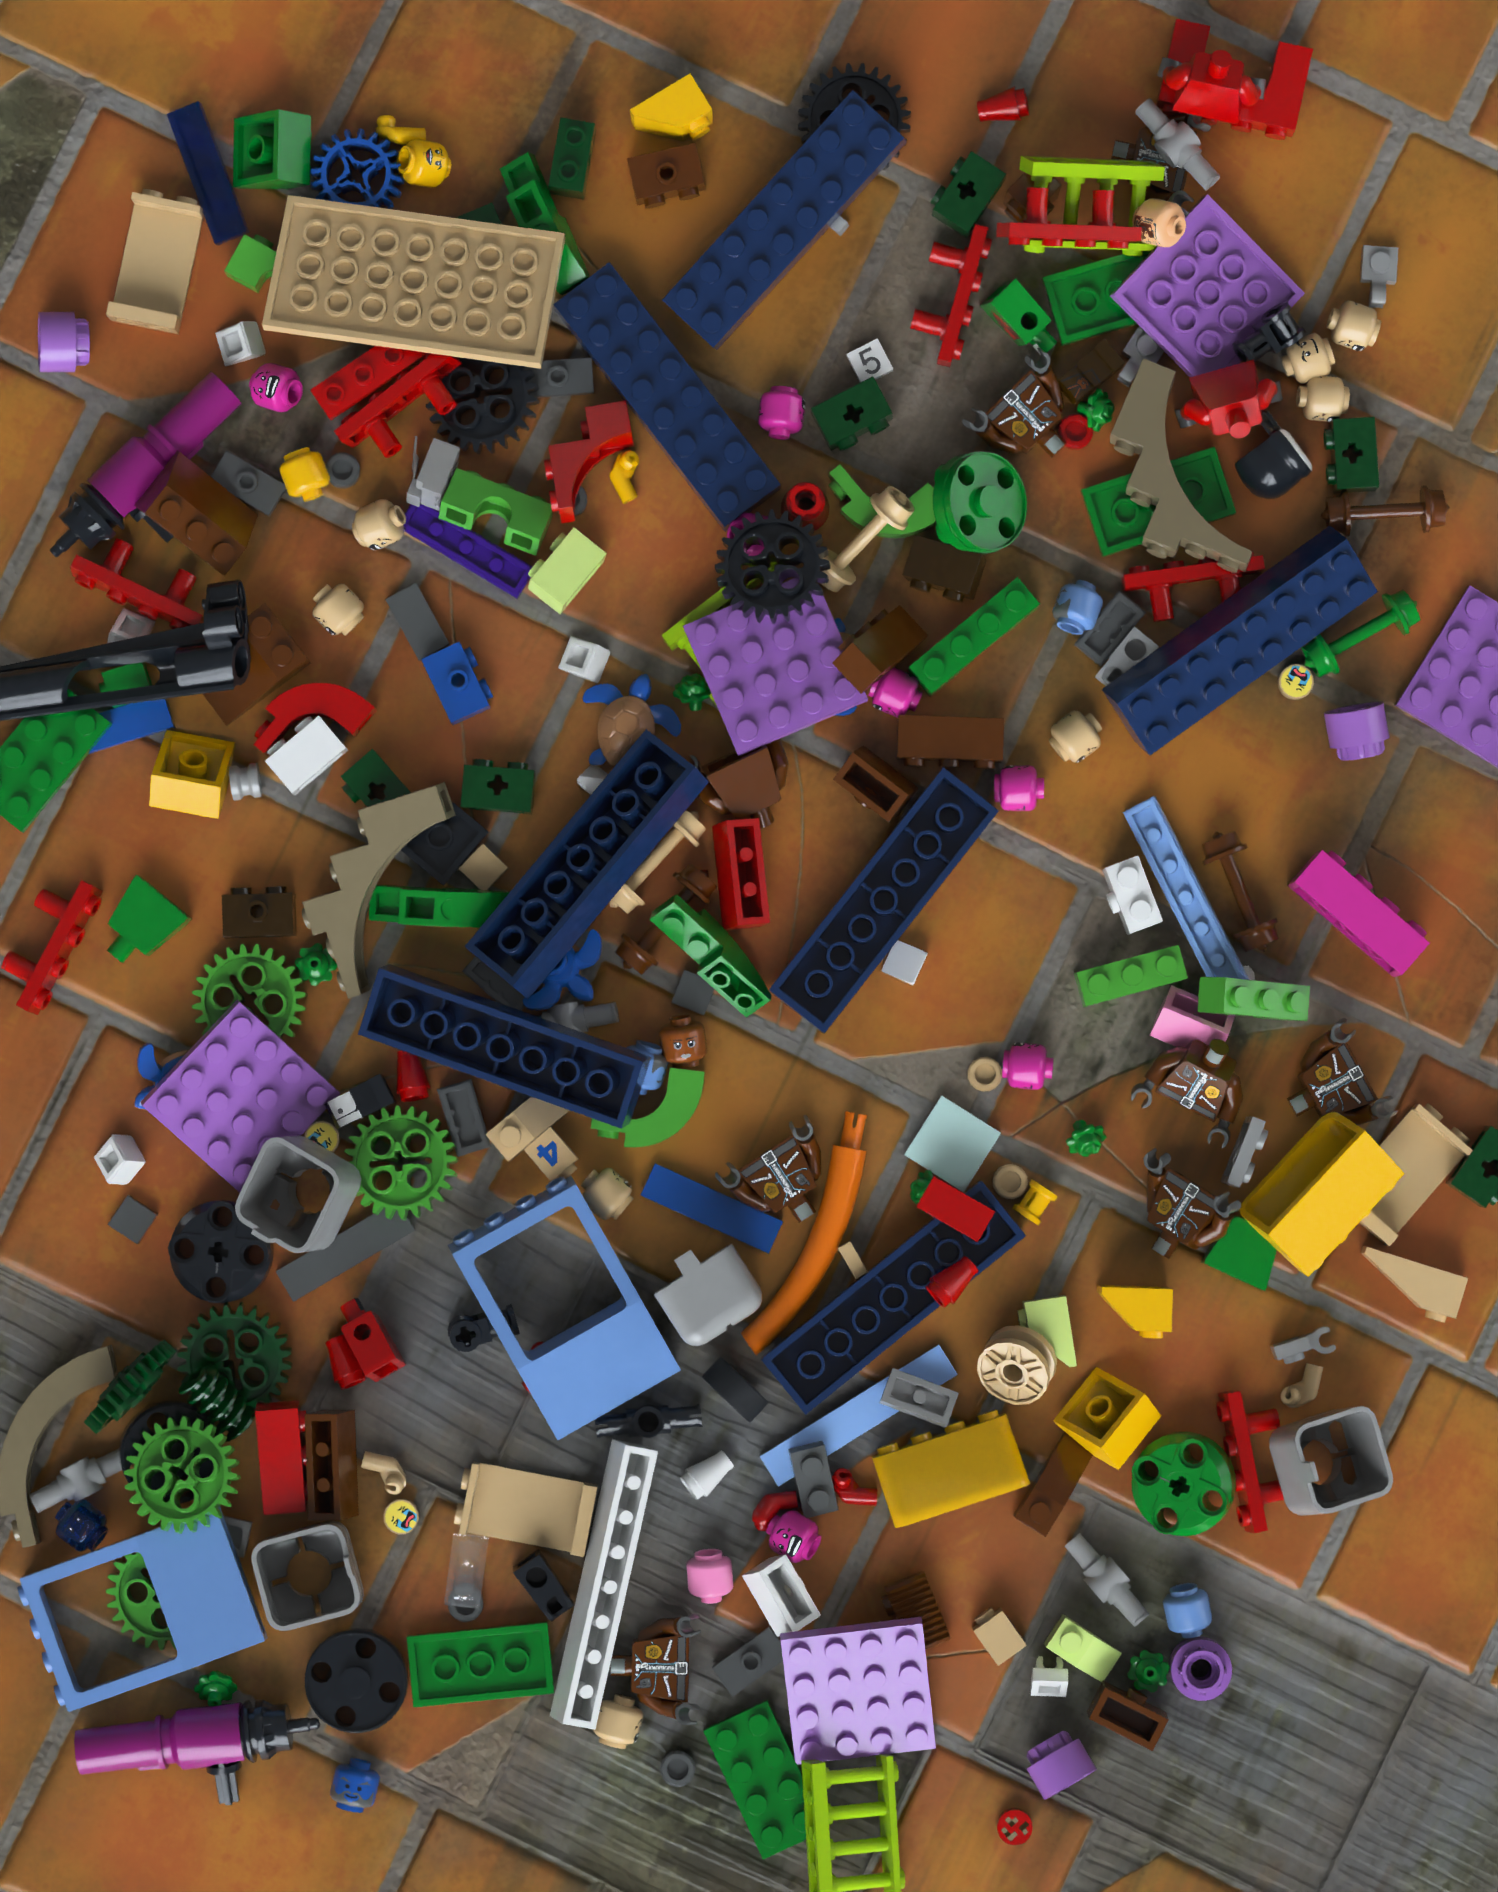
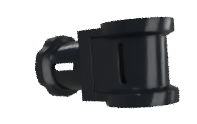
M1288 302L1280 303L1269 309L1259 321L1252 325L1255 332L1243 341L1237 340L1232 344L1235 354L1242 363L1253 359L1255 362L1268 352L1277 354L1282 349L1295 344L1303 338L1306 331L1302 326L1298 327L1289 312L1291 307Z
M512 1304L506 1305V1309L501 1311L514 1335H518L520 1333ZM484 1312L472 1316L458 1315L451 1320L448 1326V1336L453 1347L462 1352H470L476 1349L478 1345L492 1342V1338L498 1337ZM466 1326L468 1331H471L467 1340H462V1337L459 1335L460 1328Z

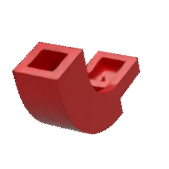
M309 683L296 686L283 692L266 706L265 709L275 719L272 722L266 720L254 734L257 741L253 745L268 756L267 751L280 741L294 724L309 716L318 715L334 720L356 737L377 709L354 691L340 685Z

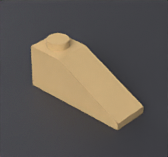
M530 1097L491 1129L486 1136L506 1160L510 1162L570 1110Z
M1362 1246L1361 1254L1418 1308L1426 1310L1424 1317L1445 1323L1447 1317L1456 1319L1468 1278Z

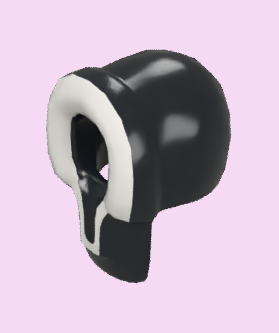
M1262 410L1263 421L1261 425L1270 437L1234 465L1243 484L1252 494L1265 499H1275L1286 494L1301 479L1307 477L1312 472V463L1291 434L1281 429L1269 411Z

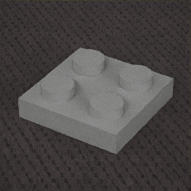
M1253 1116L1245 1118L1220 1182L1240 1188L1242 1183L1248 1184L1255 1168V1164L1250 1162L1255 1150L1261 1151L1268 1135V1131L1263 1129L1266 1121Z

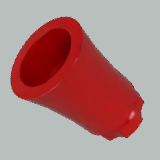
M810 482L798 483L784 495L781 502V515L785 510L788 511L791 522L800 515L803 520L802 528L812 523L816 531L824 525L828 518L829 502L826 495L817 485ZM802 499H808L812 503V508L802 510L799 508V502Z

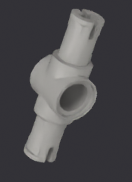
M1150 98L1136 109L1135 114L1154 134L1153 139L1156 141L1154 146L1167 164L1173 168L1177 165L1181 169L1185 168L1205 191L1219 180V173L1201 155L1202 150L1199 148L1201 141L1185 122L1180 121L1177 123L1174 119L1169 120Z
M578 1002L554 1005L548 1008L547 1011L542 1012V1015L537 1016L582 1033L589 1032V1028L619 1022L616 1002L587 1007L584 1004L578 1005Z
M119 1449L98 1459H95V1457L89 1459L87 1456L59 1471L60 1475L56 1476L57 1480L29 1494L36 1511L39 1513L65 1499L68 1501L74 1499L75 1502H78L103 1489L102 1484L107 1482L106 1478L122 1471Z
M1080 1533L1064 1546L1084 1570L1085 1578L1083 1580L1103 1603L1114 1604L1134 1627L1150 1614L1129 1590L1131 1585L1128 1582L1131 1580L1110 1556L1108 1558L1104 1554L1100 1556Z

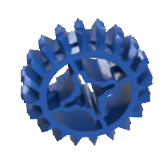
M346 129L344 130L346 140L340 142L338 136L334 134L331 136V139L335 146L330 148L325 143L321 144L320 147L326 156L314 155L313 160L322 167L310 169L311 176L321 178L311 182L312 190H322L316 195V199L379 208L384 204L388 209L394 208L393 202L388 197L400 198L402 195L401 191L393 187V185H402L405 181L402 176L395 175L399 173L398 167L401 166V163H392L399 154L396 149L386 152L390 147L388 139L382 140L376 145L379 138L378 133L372 132L369 139L365 140L364 129H358L357 138H352L350 130ZM363 150L376 155L378 158L375 160L370 158L366 161H358L349 152ZM340 157L344 164V171L342 175L336 178L337 182L330 186L329 175L331 168ZM349 163L352 164L355 170L358 169L360 173L362 170L365 171L362 174L365 190L360 182L356 183L355 179L353 182H350L353 177ZM385 167L386 176L384 184L380 191L374 195L370 187L371 180L379 174L378 170ZM356 191L366 201L348 202L339 198L337 194Z

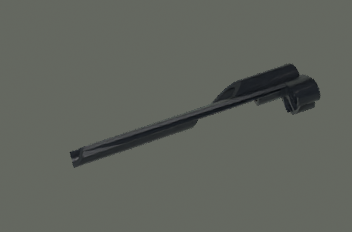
M239 579L207 585L206 599H202L204 623L0 666V721L233 690L235 686L242 685L248 677L251 663L250 648L247 643L249 632L247 602L242 581ZM147 662L156 666L160 672V678L153 686L68 697L67 694L68 685L78 671Z

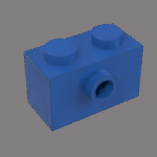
M457 642L421 659L453 726L491 708L488 700L493 698V695L485 678L478 681L473 671V668L479 665L470 647L463 649L461 643Z

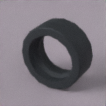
M722 1357L702 1375V1378L748 1422H751L768 1404V1401Z

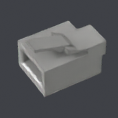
M415 436L412 462L413 479L407 492L406 503L420 507L421 504L440 511L443 496L459 464L460 447L433 438L416 479L419 457L416 454L417 436Z

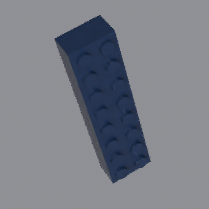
M852 90L662 301L706 342L718 350L907 143L906 139Z
M610 262L554 304L555 312L588 355L592 357V360L621 398L626 400L628 407L725 532L730 524L743 513L752 512L780 490L781 484Z
M1328 526L1105 686L1102 691L1133 740L1150 756L1378 591L1347 538L1333 527Z
M646 729L464 947L524 997L529 999L706 787L709 781L695 766Z
M943 767L774 982L769 991L825 1034L999 810Z
M391 964L378 969L358 1035L621 1129L631 1122L651 1060L650 1056Z
M981 1180L964 1192V1194L995 1211L978 1242L940 1220L932 1218L868 1270L867 1273L858 1278L761 1357L763 1363L805 1415L940 1306L926 1290V1286L931 1282L930 1278L958 1262L963 1256H966L979 1270L972 1279H974L1026 1236Z

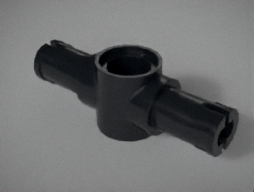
M647 1404L640 1408L626 1409V1413L602 1415L595 1419V1425L607 1424L608 1426L596 1428L597 1438L629 1434V1437L642 1436L651 1438L658 1434L671 1433V1429L703 1427L702 1417H689L690 1415L701 1414V1406L697 1404L695 1406L669 1408V1405L655 1406ZM650 1411L658 1416L659 1424L657 1428L651 1431L642 1429L639 1425V1416L643 1412Z

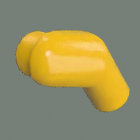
M382 115L377 118L378 127L375 130L382 139H388L390 142L399 145H407L414 139L426 140L425 128L395 127L396 119L391 115Z
M633 450L619 453L609 473L610 480L623 504L638 497L630 481L639 464V456Z

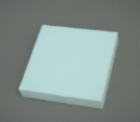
M941 1095L904 1155L964 1192L1001 1132Z

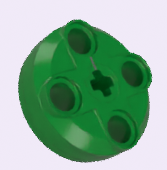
M976 451L958 455L947 463L941 464L936 469L933 510L936 519V533L943 543L951 544L959 550L987 554L999 551L1014 542L1021 533L1026 520L1027 496L1019 473L1009 461L995 453Z
M1174 1432L1164 1435L1150 1443L1141 1452L1132 1466L1131 1483L1135 1503L1145 1519L1160 1533L1177 1536L1200 1534L1221 1521L1232 1505L1236 1490V1477L1233 1465L1226 1452L1216 1442L1201 1434ZM1191 1443L1201 1446L1204 1453L1202 1460H1196L1190 1454ZM1147 1460L1154 1462L1158 1467L1157 1477H1151L1145 1471V1462ZM1210 1490L1217 1491L1221 1495L1223 1500L1221 1507H1216L1209 1501L1208 1495ZM1168 1507L1175 1511L1177 1514L1176 1524L1166 1521L1163 1514L1164 1508Z

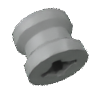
M250 763L246 768H239L236 765L229 766L230 787L234 801L241 800L247 795H252L254 798L262 797V783L258 763Z

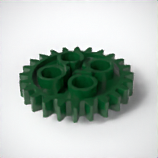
M228 1302L225 1303L222 1313H219L215 1306H211L210 1318L202 1313L198 1314L197 1319L200 1327L190 1323L187 1330L192 1336L183 1335L180 1342L188 1347L179 1349L177 1352L178 1357L186 1359V1361L178 1365L177 1370L188 1372L183 1377L181 1383L197 1369L215 1365L219 1372H223L228 1376V1385H233L236 1388L233 1360H228L232 1348L227 1330L232 1329L235 1337L236 1357L239 1359L243 1358L238 1366L242 1389H237V1395H242L246 1399V1405H251L254 1409H256V1404L260 1400L264 1403L272 1402L270 1392L279 1396L282 1393V1388L277 1382L287 1383L289 1376L281 1371L289 1370L292 1367V1362L283 1359L291 1355L292 1348L281 1346L287 1341L288 1335L282 1334L277 1336L276 1332L280 1328L281 1323L277 1322L269 1325L267 1323L270 1317L269 1312L265 1313L261 1318L256 1316V1305L252 1307L249 1313L244 1311L243 1302L239 1303L236 1311H232ZM246 1332L253 1333L258 1337L259 1344L254 1347L245 1346L241 1342L240 1336ZM211 1337L218 1338L223 1342L224 1349L219 1352H213L207 1348L205 1341ZM250 1367H258L263 1371L264 1378L259 1381H253L247 1377L246 1370Z
M164 1339L149 1353H141L109 1383L107 1389L99 1396L100 1399L97 1401V1407L90 1413L84 1423L97 1434L111 1421L120 1420L152 1390L151 1387L161 1378V1374L164 1372L162 1370L163 1367L177 1351Z

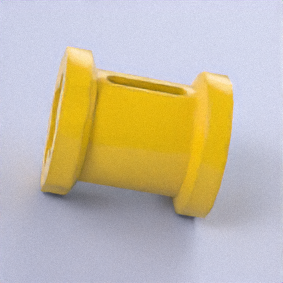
M1031 1179L1029 1190L1021 1202L1014 1204L1012 1209L1039 1226L1041 1223L1040 1216L1050 1201H1055L1058 1196Z

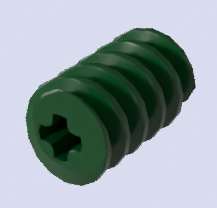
M215 1365L197 1369L178 1388V1392L181 1395L191 1390L192 1393L187 1399L190 1405L199 1400L201 1401L196 1409L199 1415L208 1410L210 1411L205 1419L208 1425L213 1424L217 1420L219 1421L216 1426L217 1435L226 1430L228 1431L225 1442H229L241 1435L254 1420L255 1409L251 1405H246V1399L242 1395H237V1389L233 1385H228V1379L224 1375H219V1369Z

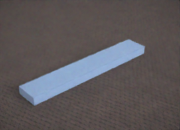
M1152 796L1124 811L1123 814L1206 977L1249 980L1156 796Z
M939 1344L898 1369L937 1385H942L958 1375ZM889 1375L760 1455L761 1460L777 1486L779 1487L794 1477L788 1449L823 1441L828 1456L899 1412V1410L880 1404Z

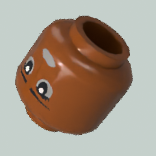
M690 1015L670 1017V1023L664 1025L659 1031L663 1056L667 1062L672 1063L673 1068H689L699 1065L700 1059L707 1053L703 1024L691 1020Z

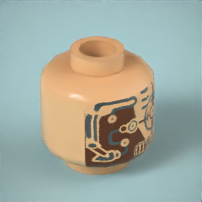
M1150 198L1144 201L1135 210L1133 215V227H1142L1141 241L1146 244L1171 247L1179 241L1186 230L1184 212L1174 202Z

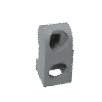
M1134 627L1110 655L1109 660L1096 674L1095 678L1107 686L1156 651L1159 646Z

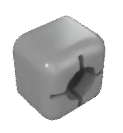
M304 1136L270 1138L262 1146L236 1200V1215L243 1224L253 1229L252 1235L266 1243H277L293 1253L324 1250L335 1240L360 1189L362 1181L360 1171L353 1164ZM310 1168L315 1170L323 1169L321 1173L326 1177L330 1185V1195L323 1209L317 1213L303 1212L305 1208L300 1205L296 1196L297 1182L282 1175L281 1172L293 1178L300 1177L303 1172ZM275 1199L280 1203L277 1210L270 1208L272 1201Z
M732 1243L701 1263L692 1250L684 1253L674 1260L682 1275L654 1293L656 1300L680 1337L691 1346H701L728 1330L727 1325L730 1323L734 1326L753 1314L762 1302L760 1286Z
M1359 1406L1329 1410L1283 1425L1273 1431L1269 1438V1449L1285 1504L1290 1511L1297 1515L1334 1513L1382 1497L1392 1488L1393 1474L1377 1418L1367 1407ZM1334 1420L1342 1424L1348 1449L1338 1451L1337 1447L1333 1444L1329 1426ZM1312 1440L1322 1442L1329 1449L1330 1453H1339L1346 1450L1348 1452V1455L1332 1459L1333 1467L1331 1474L1325 1482L1321 1483L1322 1485L1313 1483L1319 1481L1314 1461H1305L1303 1449ZM1351 1456L1357 1476L1354 1485L1344 1482L1340 1469L1341 1458Z
M325 1521L270 1536L258 1543L253 1549L251 1561L265 1615L269 1624L276 1630L289 1631L347 1615L353 1612L363 1600L364 1588L347 1528L338 1521ZM300 1536L306 1551L320 1553L327 1559L329 1565L342 1561L345 1564L343 1567L331 1570L332 1577L328 1587L318 1594L321 1609L319 1613H317L313 1595L299 1593L291 1586L289 1581L274 1586L272 1584L273 1580L288 1575L287 1568L290 1560L301 1552L297 1538Z

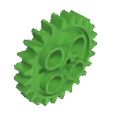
M241 944L240 952L237 955L232 948H226L228 958L225 960L218 954H215L214 959L217 963L215 968L206 964L203 966L209 974L208 977H196V980L204 985L203 989L192 991V994L201 997V1002L192 1005V1009L202 1010L203 1015L199 1016L195 1022L207 1023L208 1026L202 1032L203 1035L237 999L244 1003L243 995L230 981V976L235 975L246 993L257 995L254 1003L269 1021L268 1027L281 1039L284 1034L295 1037V1033L290 1026L291 1024L302 1025L303 1022L295 1015L296 1012L306 1011V1007L298 1004V999L306 997L307 993L296 990V987L304 981L302 978L292 979L291 975L297 969L296 966L293 965L286 969L283 967L286 962V956L282 955L275 961L273 960L274 949L269 948L265 955H261V946L259 944H255L252 953L248 952L245 944ZM252 966H257L262 972L261 982L255 986H249L244 980L245 971ZM223 987L230 988L234 994L233 1002L227 1007H221L216 1001V994ZM277 994L283 1000L282 1010L277 1014H270L265 1008L266 999L271 995ZM247 1007L253 1014L256 1015L252 1008Z
M396 1105L394 1115H390L385 1108H382V1119L378 1120L370 1114L368 1117L371 1125L368 1128L360 1123L357 1125L362 1135L360 1137L350 1135L349 1139L356 1144L355 1149H345L344 1151L353 1157V1161L349 1163L353 1164L360 1171L362 1178L361 1186L356 1196L365 1194L360 1203L364 1207L374 1202L372 1212L376 1215L385 1208L387 1219L391 1220L395 1212L398 1211L400 1219L405 1221L409 1210L417 1218H420V1207L424 1206L432 1212L433 1205L431 1200L435 1198L440 1202L445 1201L440 1193L441 1189H453L446 1182L447 1177H457L458 1175L455 1171L449 1169V1165L459 1162L457 1157L448 1154V1152L455 1149V1143L444 1142L450 1135L447 1129L437 1132L441 1121L435 1119L428 1124L430 1114L427 1111H423L417 1118L416 1108L410 1106L406 1115H404L399 1105ZM416 1136H424L426 1140L424 1149L421 1152L412 1153L409 1147L411 1140ZM382 1138H389L391 1142L390 1150L384 1155H377L375 1153L377 1141ZM400 1155L408 1161L432 1159L430 1164H404L402 1171L394 1165L370 1167L371 1162L374 1161L398 1162ZM417 1171H425L427 1173L425 1185L420 1188H413L411 1185L413 1174ZM383 1173H390L392 1175L390 1187L386 1190H378L376 1186L377 1178Z
M186 1416L182 1417L180 1426L177 1425L174 1419L168 1418L167 1429L155 1423L154 1429L156 1434L152 1436L144 1431L142 1435L146 1443L144 1445L133 1443V1447L139 1453L137 1456H127L126 1458L134 1464V1469L124 1471L125 1475L133 1478V1482L128 1483L124 1487L126 1490L136 1491V1494L130 1498L129 1502L134 1505L142 1503L137 1514L143 1517L151 1513L148 1523L154 1526L161 1520V1530L168 1531L172 1524H174L175 1532L182 1534L184 1526L187 1524L190 1531L197 1532L198 1521L204 1526L210 1527L209 1516L211 1514L220 1519L222 1518V1514L218 1509L220 1505L232 1506L230 1501L226 1499L227 1493L238 1494V1490L230 1486L231 1481L241 1479L240 1475L231 1472V1468L238 1466L240 1461L228 1458L235 1451V1448L231 1445L222 1446L227 1439V1436L223 1433L214 1437L217 1427L210 1424L203 1431L204 1421L197 1418L192 1427L190 1419ZM177 1442H183L185 1446L183 1455L178 1459H172L170 1455L171 1447ZM200 1448L199 1455L193 1458L195 1449ZM211 1460L214 1464V1470L209 1477L202 1478L199 1474L200 1466L203 1462ZM179 1469L184 1470L188 1475L185 1481L176 1475ZM158 1472H163L165 1475L164 1485L157 1490H153L151 1486L152 1477ZM186 1491H192L194 1502L190 1507L183 1509L180 1505L181 1495ZM171 1492L170 1500L165 1503V1496Z
M138 1552L136 1554L131 1553L125 1555L127 1562L116 1560L114 1565L120 1570V1573L108 1575V1578L115 1582L116 1586L106 1589V1593L115 1595L116 1600L107 1604V1607L118 1608L119 1613L112 1620L119 1621L123 1619L125 1621L120 1632L124 1633L130 1629L135 1631L132 1642L137 1641L141 1636L146 1637L145 1648H149L154 1640H158L159 1649L164 1650L167 1641L170 1640L172 1646L176 1649L168 1626H161L155 1620V1611L161 1608L152 1581L142 1574V1569L146 1568L142 1555ZM134 1582H140L146 1586L148 1595L145 1600L140 1601L132 1597L130 1588Z

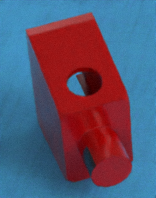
M354 1298L340 1307L348 1322L340 1329L365 1376L378 1382L406 1365L380 1317L372 1310L366 1312L359 1298ZM370 1329L369 1337L363 1340L364 1332Z

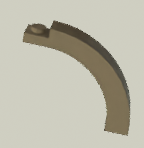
M112 1345L89 1351L56 1369L31 1392L10 1425L0 1456V1515L2 1517L15 1514L16 1520L11 1522L15 1540L21 1541L22 1548L41 1543L33 1503L29 1497V1494H31L32 1466L40 1440L54 1417L75 1397L95 1386L111 1382L118 1374Z

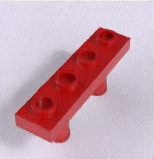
M1029 187L1026 190V220H1022V223H997L996 237L1009 238L1008 245H1030V238L1042 239L1041 246H1063V240H1075L1074 247H1096V241H1107V248L1128 249L1129 242H1140L1142 236V227L1116 226L1117 223H1113V190H1092V222H1088V225L1051 224V221L1047 220L1049 188Z
M975 224L969 247L965 246V249L935 241L933 243L929 262L958 269V273L961 274L950 314H946L945 317L915 308L910 329L940 337L942 345L937 360L938 365L950 368L952 359L960 360L965 342L964 339L958 338L961 326L969 327L974 306L968 305L971 291L978 293L983 276L982 272L977 271L980 258L987 260L993 240L986 238L988 227Z
M374 346L310 389V391L331 421L397 377L401 372L422 360L423 356L427 353Z
M432 353L425 354L421 363L413 369L401 372L396 377V382L388 389L373 394L369 398L368 404L360 411L352 412L344 417L341 425L334 430L335 434L342 443L352 448H355L371 436L384 457L390 458L402 449V445L387 425V422L424 393L440 415H445L452 411L457 403L441 380L461 365L462 362L458 357Z
M115 539L103 564L97 565L76 554L70 566L72 576L75 577L74 581L80 586L89 590H93L96 587L107 592L106 597L120 605H125L126 602L138 607L137 611L148 619L156 620L159 617L169 622L171 629L204 623L203 615L184 605L197 580L196 576L186 570L178 569L165 595H160L124 578L121 573L134 547L121 539Z
M1252 551L1246 571L1237 570L1236 573L1219 567L1217 565L1218 561L1209 557L1198 559V564L1185 566L1183 560L1163 563L1164 569L1150 571L1149 565L1128 568L1129 574H1125L1121 578L1123 592L1142 589L1149 591L1154 622L1168 621L1174 619L1170 591L1173 585L1215 579L1216 582H1219L1221 600L1224 602L1241 590L1240 578L1243 575L1262 573L1265 570L1263 555L1254 556Z
M81 880L70 901L46 889H42L39 892L34 906L59 919V923L38 963L13 951H9L5 956L1 968L27 982L16 1006L36 1015L39 1014L40 1010H44L48 1006L53 995L51 989L56 980L62 978L69 965V960L67 959L73 947H78L84 938L85 929L83 928L89 917L94 916L100 908L102 902L100 896L103 890Z
M1230 1390L1218 1393L1219 1401L1216 1402V1412L1221 1423L1224 1422L1226 1436L1223 1437V1447L1228 1457H1231L1235 1472V1492H1238L1240 1506L1236 1508L1238 1522L1241 1527L1245 1528V1532L1259 1533L1268 1531L1264 1504L1281 1501L1284 1498L1279 1480L1259 1483L1250 1436L1251 1434L1279 1428L1280 1419L1278 1412L1273 1408L1246 1414L1241 1391Z

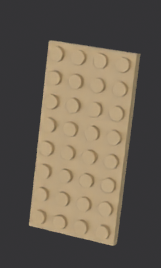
M288 195L262 327L263 330L541 369L565 244V234Z

